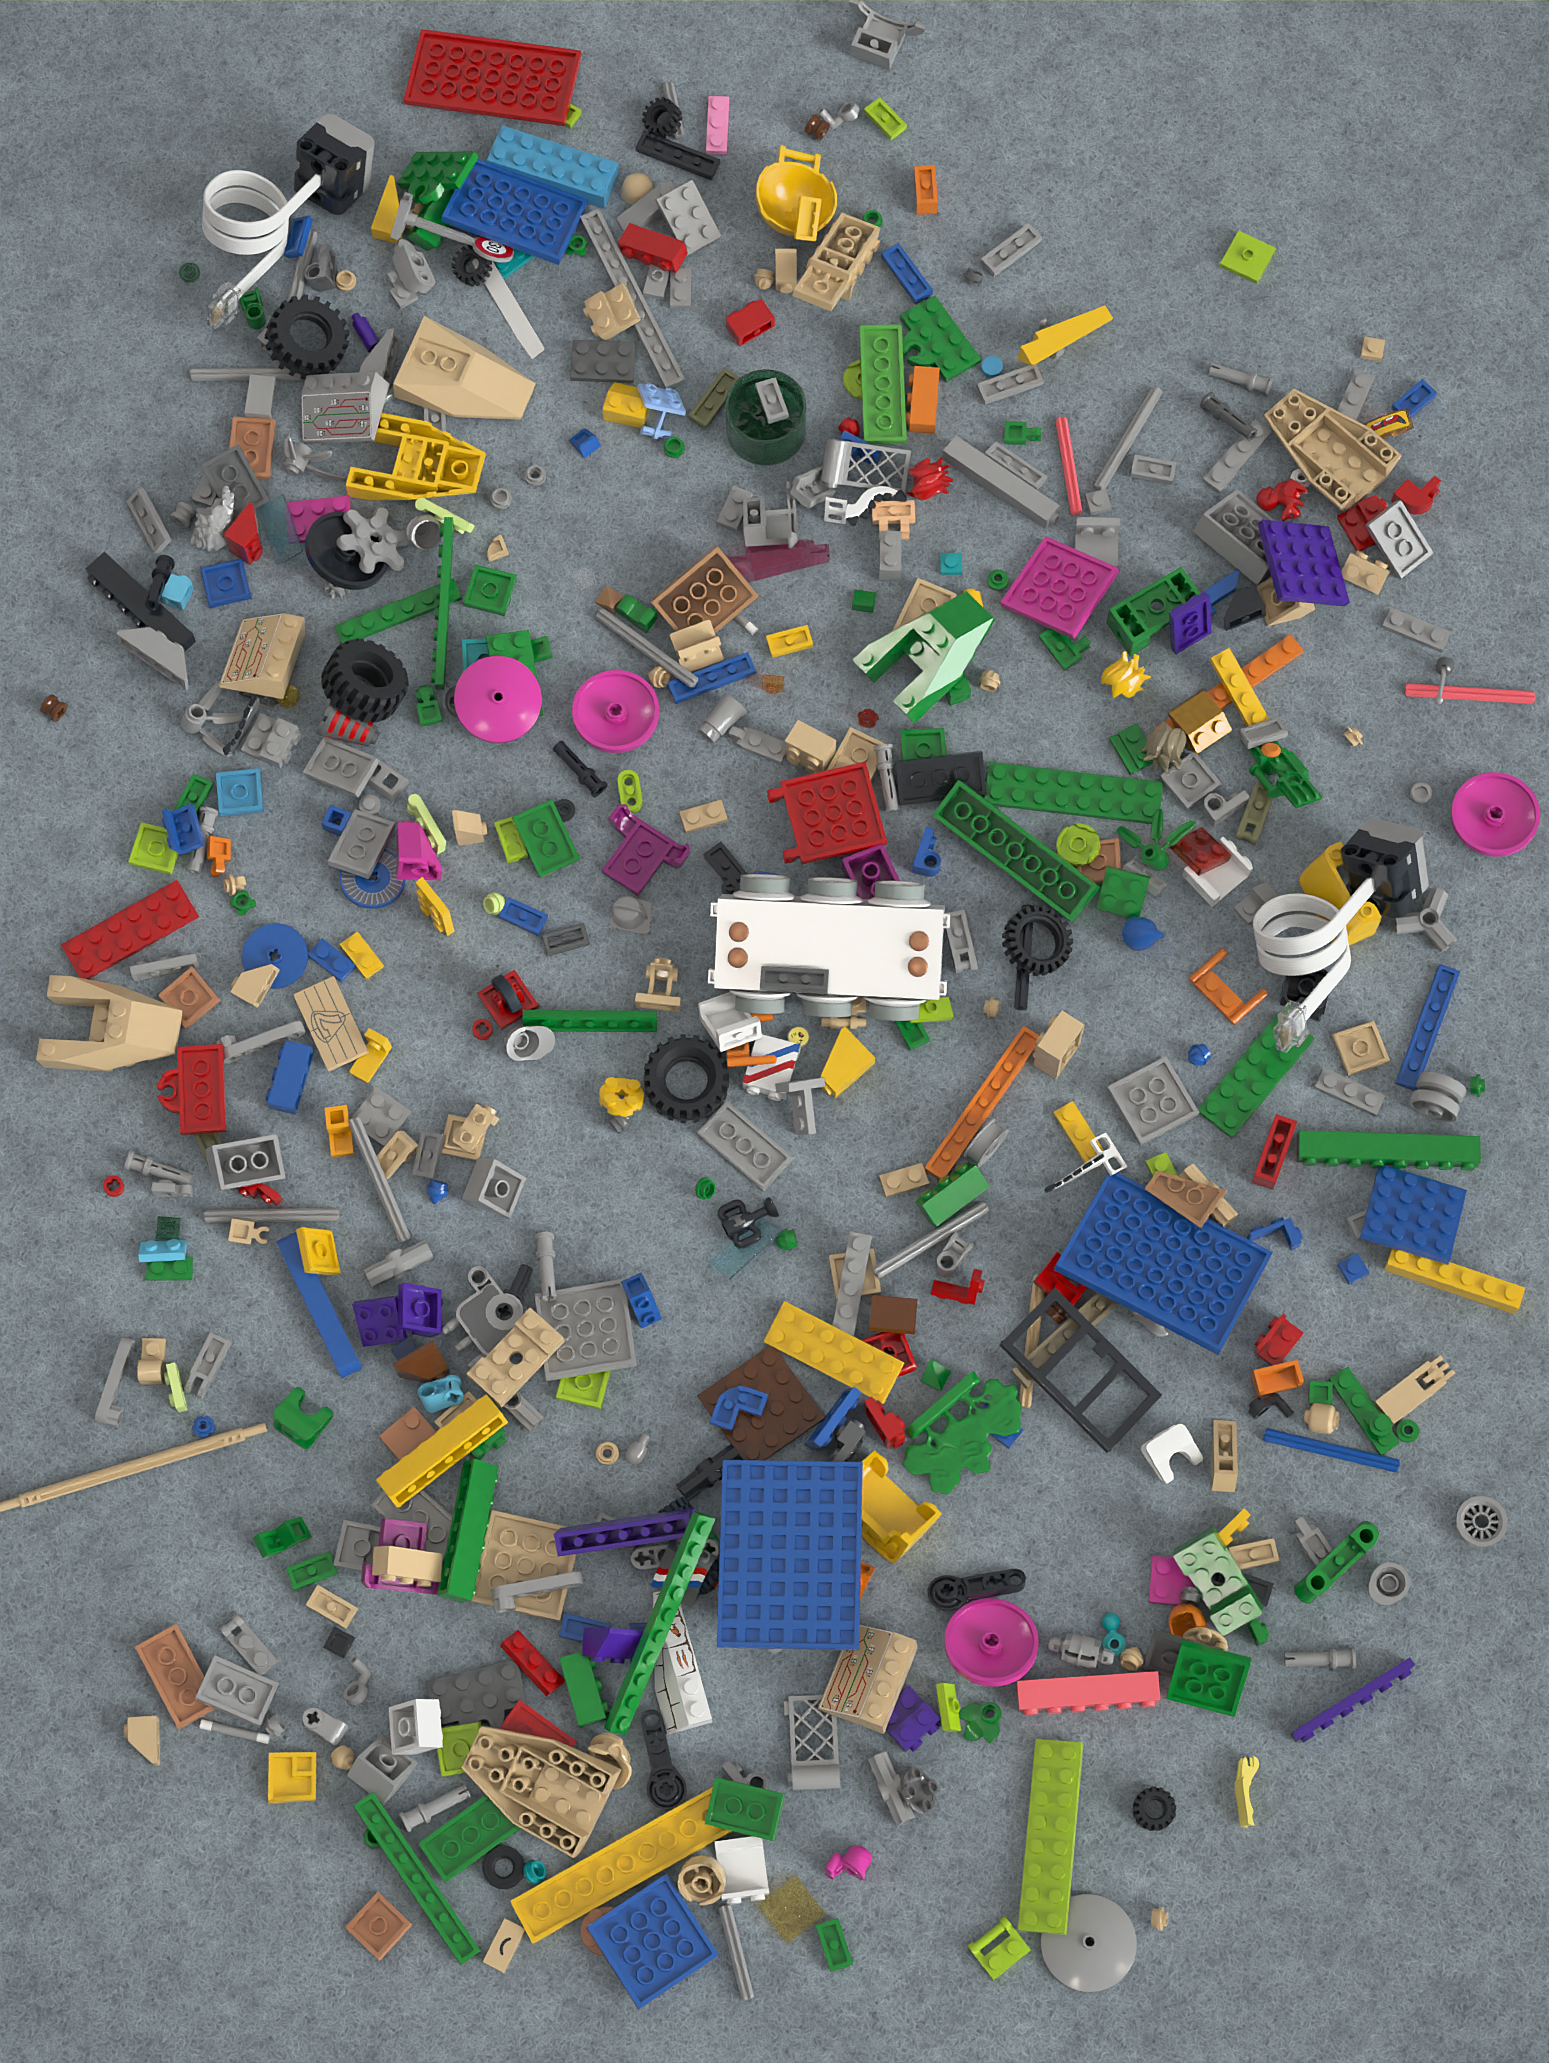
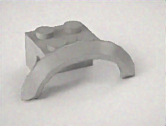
M849 0L851 8L866 20L863 28H858L851 44L852 56L890 70L905 35L918 36L924 33L925 26L920 21L915 23L899 22L873 11L862 0Z
M786 481L788 509L765 510L764 497L743 498V524L746 547L789 544V549H792L798 542L796 498L790 494L793 486L789 481Z

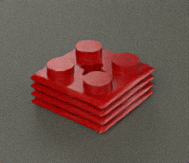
M881 1332L861 1340L883 1352L893 1353L892 1356L904 1362L898 1377L916 1371L917 1365L905 1334Z

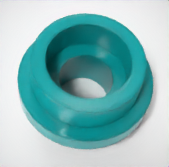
M530 1860L524 1865V1875L530 1883L538 1884L546 1876V1868L542 1862Z

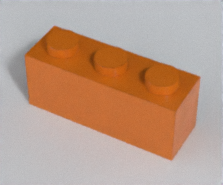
M914 366V374H909V386L913 387L912 393H908L907 405L911 406V412H906V425H910L909 432L935 434L940 368Z

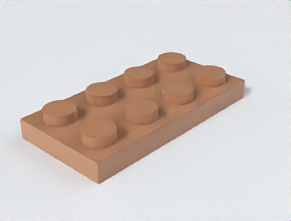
M177 1624L135 1646L179 1730L216 1710L194 1700L205 1675Z

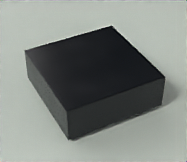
M334 1627L323 1648L344 1659L355 1637Z

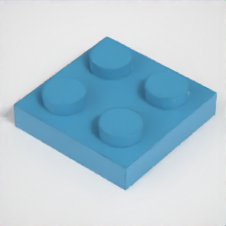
M260 768L216 773L220 817L264 812Z

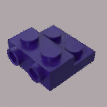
M408 1283L399 1284L398 1329L412 1331L413 1335L430 1338L441 1334L442 1290Z
M908 1685L899 1694L886 1731L905 1752L909 1749L914 1752L923 1743L921 1739L927 1733L931 1736L941 1727L938 1724L941 1718Z

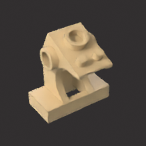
M654 958V961L647 965L646 978L650 979L648 993H636V1007L680 1012L681 998L671 997L673 981L677 982L678 968H675V963H671L670 959ZM655 980L668 981L666 993L654 992Z

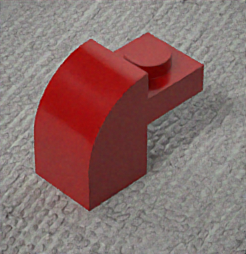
M1434 476L1422 489H1419L1407 479L1393 493L1391 502L1394 503L1397 500H1401L1409 514H1423L1431 509L1433 499L1440 492L1438 488L1441 480Z

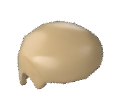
M639 172L633 173L624 179L620 190L621 197L626 203L633 205L653 190L654 187L653 182L647 175Z

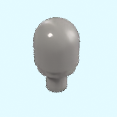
M642 1434L639 1441L634 1440L628 1448L626 1459L630 1464H640L646 1456L648 1450L646 1445L650 1440V1437Z

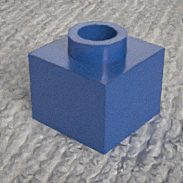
M330 805L321 823L323 830L341 836L351 817V813ZM336 821L341 822L339 826L335 825L334 823Z

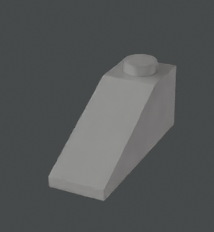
M667 182L651 190L619 215L616 219L622 230L625 231L629 223L645 227L663 218L655 199L675 189L672 182Z
M389 329L361 364L360 372L376 371L389 383L387 393L389 392L400 340L394 329Z

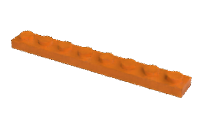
M1290 634L1241 669L1253 688L1301 655L1304 649ZM1222 682L1206 692L1221 710L1232 703ZM1170 718L1165 721L1172 729L1175 728Z
M1023 1025L927 1163L925 1171L939 1180L949 1175L1034 1052L1037 1045L1035 1042L1039 1037L1038 1034Z

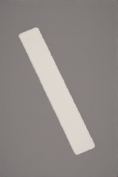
M474 259L472 263L477 269L479 262L477 259ZM492 261L490 266L493 269L488 271L490 274L489 278L484 277L486 280L485 285L517 339L533 359L544 351V347Z

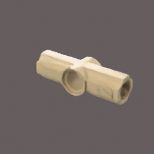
M1194 1164L1189 1165L1179 1175V1177L1219 1189L1213 1181L1209 1182ZM1222 1198L1211 1215L1219 1225L1225 1227L1238 1216V1213Z

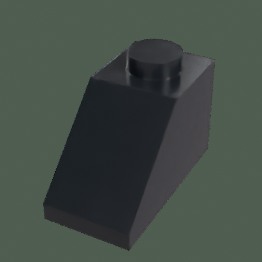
M1256 585L1243 587L1234 594L1224 617V628L1226 631L1266 616V607Z

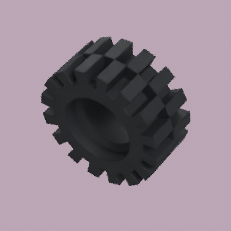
M661 97V100L655 98L656 102L650 101L651 106L648 107L646 105L645 109L647 112L642 114L645 117L642 118L644 127L650 133L666 138V134L671 137L673 136L671 132L674 131L676 133L678 131L676 127H681L679 121L683 120L682 112L670 99ZM668 112L666 120L661 124H657L658 117L662 113Z
M467 245V248L463 246L461 253L459 251L456 252L458 257L453 256L452 260L455 262L451 263V267L454 269L452 270L453 274L466 285L474 286L475 284L479 286V281L482 283L486 282L485 276L490 277L488 271L493 269L490 266L492 261L477 254L473 246ZM473 258L477 259L479 262L477 269L472 273H468L465 269L467 262Z
M1153 1786L1144 1789L1137 1795L1132 1808L1133 1816L1142 1828L1149 1831H1161L1171 1824L1175 1818L1177 1807L1175 1799L1171 1797L1169 1791L1166 1792L1163 1790L1164 1788ZM1151 1800L1159 1801L1164 1809L1162 1816L1159 1818L1148 1816L1145 1811L1147 1802Z

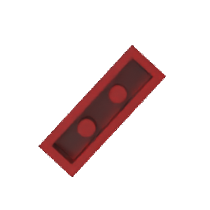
M631 223L628 224L618 241L624 257L639 260L645 265L652 264L666 272L677 273L688 254L684 241Z
M1278 1114L1275 1115L1252 1183L1273 1190L1297 1121Z

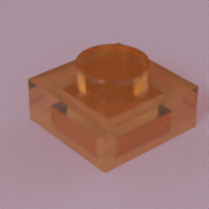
M763 674L762 690H766L770 694L784 692V676Z

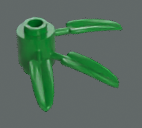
M1162 809L1156 810L1152 820L1150 837L1152 840H1155V843L1146 846L1142 845V839L1123 826L1117 828V833L1131 847L1142 849L1141 860L1155 871H1160L1167 868L1169 864V855L1164 850L1169 845H1175L1196 825V821L1190 820L1172 831L1165 838L1167 843L1162 847H1159V839L1162 838L1163 830Z

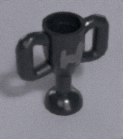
M770 1197L765 1199L764 1207L752 1213L747 1212L744 1202L737 1199L722 1205L718 1209L717 1214L729 1240H732L739 1249L746 1248L761 1239V1231L755 1225L756 1220L766 1215L774 1218L779 1217L778 1211ZM736 1208H739L740 1213L733 1214L729 1217L725 1215L728 1212ZM749 1230L754 1233L742 1240H739V1236L745 1234Z

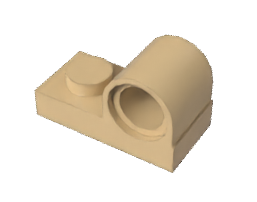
M397 1131L377 1155L386 1179H390L403 1162L412 1158L411 1155L417 1153L418 1144L405 1131Z
M142 1338L141 1360L138 1361L137 1370L138 1381L141 1385H164L166 1339Z

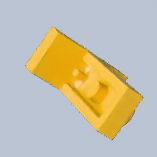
M799 196L798 208H793L792 212L785 211L784 220L796 221L794 239L816 241L821 199Z

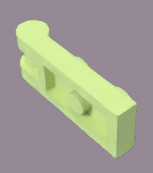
M420 498L415 502L418 510L434 513V518L444 523V517H453L454 530L462 534L465 531L471 533L475 527L472 523L430 500Z
M417 794L410 795L407 812L415 816L416 823L421 824L436 854L445 851L446 840L421 797Z

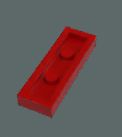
M519 1630L501 1643L500 1647L546 1697L564 1684L565 1679Z

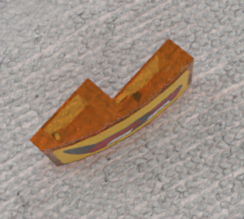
M1407 408L1382 415L1364 423L1365 426L1371 428L1382 439L1391 435L1397 437L1414 428Z

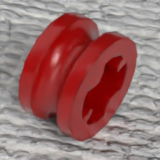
M479 1019L474 1022L472 1031L478 1040H487L492 1036L493 1028L488 1020ZM480 1025H485L486 1029L489 1030L488 1032L484 1031L485 1034H480L477 1027L481 1028Z
M115 1175L107 1177L103 1183L104 1191L111 1197L120 1196L125 1189L122 1179ZM113 1181H117V1185H120L119 1188L111 1191L108 1185H112Z

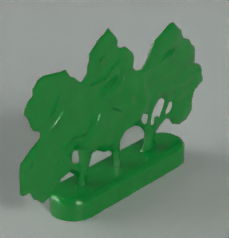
M974 1371L968 1374L907 1427L905 1432L910 1438L915 1439L924 1431L927 1434V1438L923 1444H911L906 1447V1459L902 1465L912 1475L929 1473L931 1491L946 1495L960 1483L961 1468H967L973 1474L990 1472L988 1456L991 1454V1444L986 1440L989 1434L1008 1436L1020 1431L1021 1420L1019 1416L1022 1404L1016 1399L1018 1391L1015 1389L1014 1384L1003 1385L998 1379H989L983 1387V1395L973 1397L970 1396V1392L980 1383V1378ZM988 1394L991 1399H985L984 1396ZM960 1400H963L968 1404V1414L963 1419L957 1420L950 1414L949 1410ZM980 1401L986 1402L988 1407L986 1409L978 1408L974 1405V1402L977 1404ZM971 1408L976 1410L975 1414H972ZM944 1415L948 1420L944 1431L941 1434L932 1431L930 1426ZM932 1439L936 1443L935 1447H933L930 1443Z

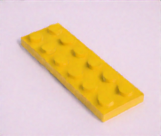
M785 1301L763 1341L850 1387H856L861 1393L873 1397V1399L879 1400L883 1404L904 1365V1362Z

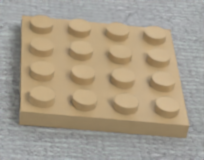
M492 1510L484 1539L485 1547L479 1562L481 1568L476 1578V1593L470 1602L494 1607L491 1589L494 1587L573 1572L577 1554L558 1557L554 1533L566 1526ZM568 1589L515 1598L516 1609L511 1611L560 1622Z

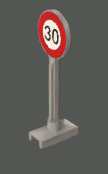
M407 192L404 193V197L400 201L391 238L398 240L407 224L464 244L472 245L477 254L490 261L508 262L513 258L514 250L511 247L482 236L472 238L467 234L425 220L411 213L410 208L413 195Z

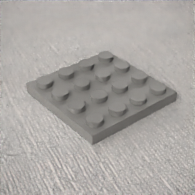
M624 1279L555 1290L557 1298L549 1301V1296H547V1301L542 1300V1293L534 1294L537 1314L563 1336L565 1341L544 1363L547 1381L637 1366L628 1298L621 1284V1281Z

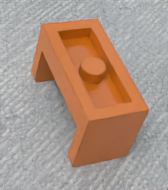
M935 165L914 166L916 215L937 214L938 196Z
M1298 1360L1256 1369L1251 1374L1256 1397L1299 1388L1304 1382Z

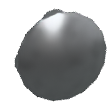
M918 1766L904 1771L901 1776L900 1786L906 1803L917 1813L926 1814L932 1811L935 1805V1794L938 1792L937 1783L934 1780H930Z

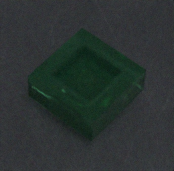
M158 1216L156 1239L179 1240L181 1218Z

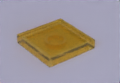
M797 1876L793 1877L758 1905L787 1944L825 1915L824 1911Z

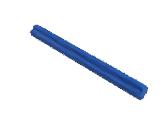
M1267 1428L1263 1436L1265 1442L1387 1471L1397 1472L1400 1465V1460L1273 1429Z

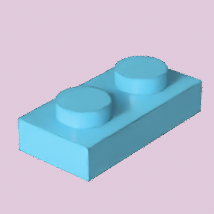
M171 1239L168 1241L149 1240L141 1242L138 1254L139 1262L185 1260L186 1240Z

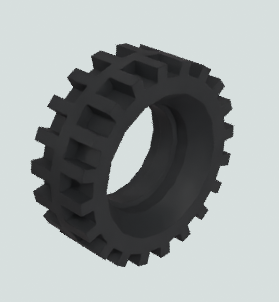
M303 294L300 300L297 299L296 295L292 296L289 302L284 300L280 307H277L267 324L264 338L268 340L266 349L273 351L270 358L272 361L277 359L280 362L278 368L283 370L286 367L290 370V376L298 373L300 374V379L303 380L308 375L329 374L331 370L334 371L346 353L350 342L347 340L350 334L349 330H344L347 322L345 319L340 320L338 317L340 311L338 309L334 311L330 309L331 303L328 301L325 304L319 302L320 297L315 296L313 300H309L306 294ZM297 320H308L316 323L326 335V346L319 351H309L301 348L290 335L292 323Z
M680 1034L681 1038L673 1039V1037H669L667 1043L662 1044L660 1042L657 1045V1050L649 1054L648 1063H645L644 1066L645 1092L650 1104L654 1105L660 1115L668 1116V1120L673 1121L677 1119L681 1120V1123L694 1120L695 1123L699 1122V1119L706 1116V1118H709L715 1109L718 1110L721 1107L722 1101L727 1097V1090L729 1088V1069L727 1068L725 1057H722L718 1047L714 1048L711 1045V1041L708 1039L702 1041L698 1035H693V1038H686V1034ZM690 1061L697 1063L707 1074L708 1082L705 1090L701 1095L693 1099L677 1098L670 1093L666 1086V1077L669 1070L680 1062Z

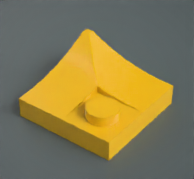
M316 1752L269 1753L268 1804L316 1801Z

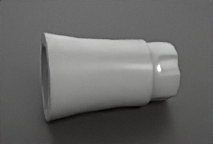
M724 693L698 731L708 741L714 743L735 722L747 714V711L735 698Z

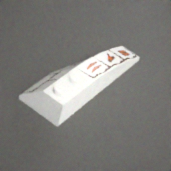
M660 1591L653 1593V1608ZM681 1605L678 1608L654 1666L655 1692L667 1735L712 1722Z

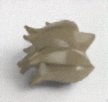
M1162 721L1159 729H1154L1147 735L1146 745L1141 751L1147 752L1143 761L1152 760L1153 771H1156L1158 766L1161 765L1164 771L1170 774L1168 770L1169 763H1172L1177 770H1180L1179 764L1181 765L1182 763L1180 755L1186 744L1185 732L1181 728L1172 729L1167 723Z

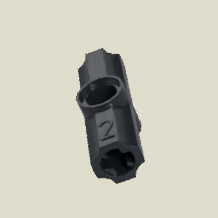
M731 1443L714 1457H709L702 1461L695 1468V1471L676 1484V1487L689 1501L707 1487L711 1488L714 1486L713 1483L718 1479L719 1481L722 1480L723 1460H743V1458Z

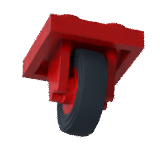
M515 969L505 976L501 974L492 979V984L477 992L478 997L501 1031L523 1018V1010H535L539 1007Z

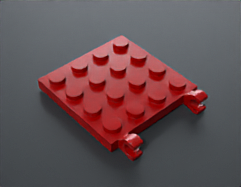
M866 761L780 781L781 788L767 790L769 804L776 803L781 799L785 800L797 848L783 851L785 864L800 859L801 865L866 850L881 844L887 845Z

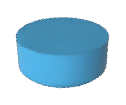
M996 356L986 357L981 366L982 373L989 378L999 376L1003 368L1002 361Z

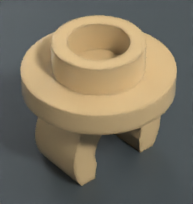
M228 874L226 879L223 880L224 891L228 892L230 896H235L236 891L243 890L244 886H246L244 876L234 878L232 874Z

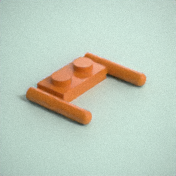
M1222 948L1194 972L1188 980L1235 1025L1268 995V992L1265 989H1261L1244 1004L1213 971H1210L1227 956V951Z
M750 1013L752 1017L757 1016L760 1022L773 1020V1014ZM749 1042L727 1050L728 1067L775 1064L777 1061L775 1055L749 1056Z

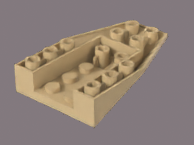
M426 316L422 319L393 383L395 398L452 417L521 420L536 386V383L485 347Z
M481 1726L462 1766V1769L513 1824L572 1858L576 1857L584 1849L622 1770L554 1739L488 1726Z

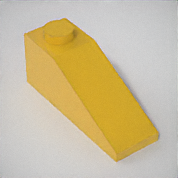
M393 175L389 176L371 226L373 238L397 244L398 240L390 237L399 208ZM404 228V230H403V232H402L400 238L403 237L405 228Z

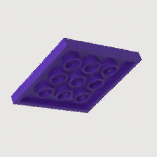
M1264 519L1257 523L1278 600L1346 606L1350 603L1329 526Z

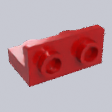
M1282 1314L1280 1318L1275 1316L1268 1325V1328L1271 1330L1266 1336L1261 1334L1254 1344L1257 1346L1254 1353L1271 1366L1281 1364L1304 1334V1332L1286 1320L1287 1316L1285 1314Z

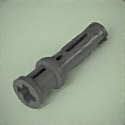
M1213 392L1207 393L1201 400L1200 407L1203 410L1207 409L1211 412L1216 420L1226 422L1248 441H1251L1257 435L1258 430L1232 412L1228 404L1218 400Z

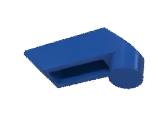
M1239 569L1205 590L1210 596L1211 617L1217 612L1213 606L1236 592Z

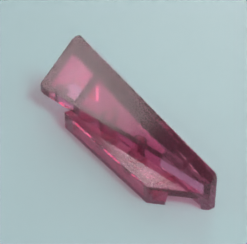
M799 540L792 549H789V544L744 546L745 556H727L747 582L822 564L830 560L829 544L815 545L813 540Z

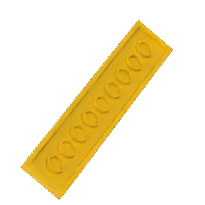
M713 1787L512 1899L510 1902L532 1944L733 1832L705 1824Z

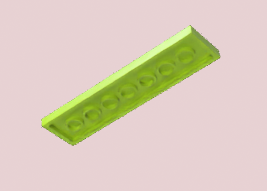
M1035 1739L1018 1930L1022 1932L1067 1935L1083 1755L1082 1742Z

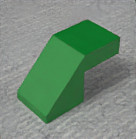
M298 1517L284 1521L275 1530L257 1534L253 1540L262 1558L278 1555L312 1536L303 1518Z

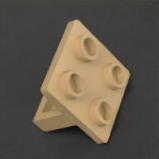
M705 620L672 632L669 635L679 664L690 672L724 660L719 647L721 645L719 636L715 635L710 620Z

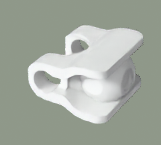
M1183 1424L1173 1425L1161 1431L1141 1446L1142 1454L1164 1484L1174 1479L1173 1472L1169 1466V1460L1174 1453L1183 1454L1193 1465L1203 1461L1201 1452Z

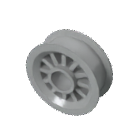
M995 1118L983 1127L964 1153L965 1158L969 1156L977 1163V1168H980L988 1161L1009 1133V1129L1003 1130L995 1123Z
M1472 1497L1466 1500L1457 1512V1531L1460 1537L1469 1545L1475 1547L1491 1546L1500 1541L1507 1530L1508 1521L1505 1510L1497 1501L1490 1497ZM1475 1518H1483L1486 1522V1527L1479 1528L1475 1523ZM1471 1530L1474 1531V1532L1472 1533V1535H1470V1534L1468 1533V1532L1471 1531Z

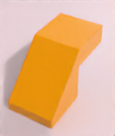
M347 1105L325 1108L331 1157L354 1155L352 1130L348 1123L350 1118Z

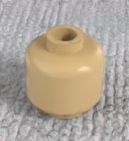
M1314 1403L1310 1410L1305 1411L1304 1423L1308 1424L1309 1430L1313 1433L1331 1434L1334 1429L1337 1430L1339 1412L1335 1410L1333 1405Z

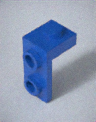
M1283 1217L1275 1219L1271 1222L1272 1225L1263 1227V1225L1254 1227L1250 1230L1251 1233L1247 1237L1248 1240L1254 1241L1282 1230L1290 1250L1298 1248L1303 1239L1299 1227L1294 1226L1291 1217L1285 1220Z

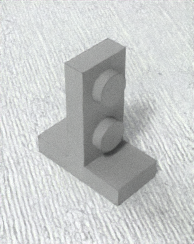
M824 1077L775 1083L776 1092H791L793 1125L796 1135L816 1133L811 1089L824 1087Z

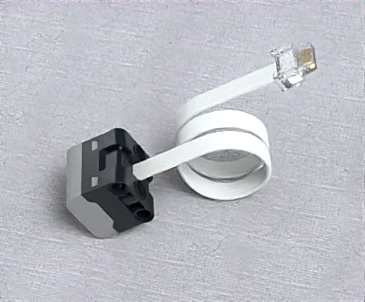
M324 115L297 141L296 159L300 164L294 175V190L296 194L288 202L283 193L272 182L253 172L244 170L226 171L209 182L203 195L202 229L205 237L216 247L235 254H258L271 248L273 249L236 286L225 281L213 293V302L207 307L208 326L216 329L221 323L228 325L240 313L238 299L283 255L287 244L289 216L306 199L334 215H341L370 187L374 152V139L372 136L336 115ZM240 185V186H247V187H251V188H253V189H256V190H258V191L264 193L265 195H267L269 198H267L266 196H264V195H262V194H260V193H258V192H256V191H253V190H250V189H246V188H228V189H224V190H222V191H220V192H218V193H216V192L219 191L220 189L225 188V187H228V186ZM228 203H244L264 211L270 217L255 222H241L228 219L218 214L215 210ZM213 227L220 230L221 232L238 237H257L265 235L267 233L270 234L257 239H237L226 236L215 230Z
M1376 818L1369 819L1363 823L1340 850L1343 868L1349 874V882L1346 888L1351 896L1340 910L1328 901L1316 896L1285 894L1269 900L1255 914L1253 929L1259 962L1266 970L1272 973L1286 976L1309 974L1329 966L1341 956L1302 1004L1289 1001L1278 1013V1024L1273 1028L1277 1050L1287 1053L1292 1046L1299 1047L1311 1033L1307 1029L1306 1020L1348 971L1351 955L1346 924L1365 902H1371L1376 906L1380 915L1390 918H1401L1406 915L1407 911L1429 886L1423 837L1419 829ZM1289 911L1312 912L1324 916L1330 920L1328 921L1326 919L1307 914H1292L1273 920L1262 930L1263 926L1271 918L1281 913ZM1289 927H1302L1314 930L1312 933L1298 937H1275L1278 933ZM1337 936V938L1325 949L1305 957L1279 958L1269 955L1265 952L1267 951L1278 955L1303 954L1323 947Z

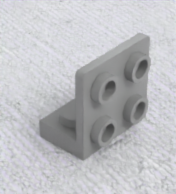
M1077 517L1075 549L1118 567L1120 518Z

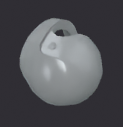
M427 514L415 516L409 521L406 534L411 545L416 549L430 550L441 541L440 523L436 518Z

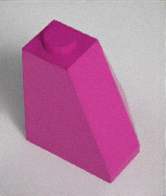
M409 820L398 822L396 830V880H419L422 877L424 880H441L442 867L421 824Z

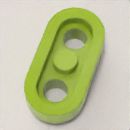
M624 770L617 778L621 805L626 804L632 813H636L643 805L639 776L633 770ZM626 780H631L633 782L629 786L625 785ZM634 800L636 804L630 806L628 802Z

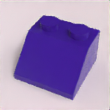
M584 1628L582 1656L591 1657L592 1662H605V1658H611L610 1663L624 1664L625 1659H633L644 1631L615 1628Z

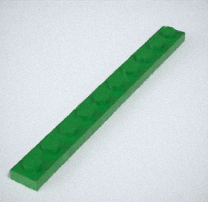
M693 1511L604 1726V1729L609 1732L627 1734L714 1524L715 1518L710 1515Z

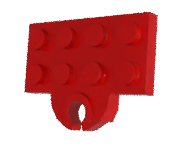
M223 1045L177 1047L178 1069L168 1070L162 1074L157 1084L158 1090L163 1091L165 1088L171 1087L174 1089V1093L170 1097L158 1095L157 1098L160 1104L169 1112L180 1114L181 1136L227 1132Z

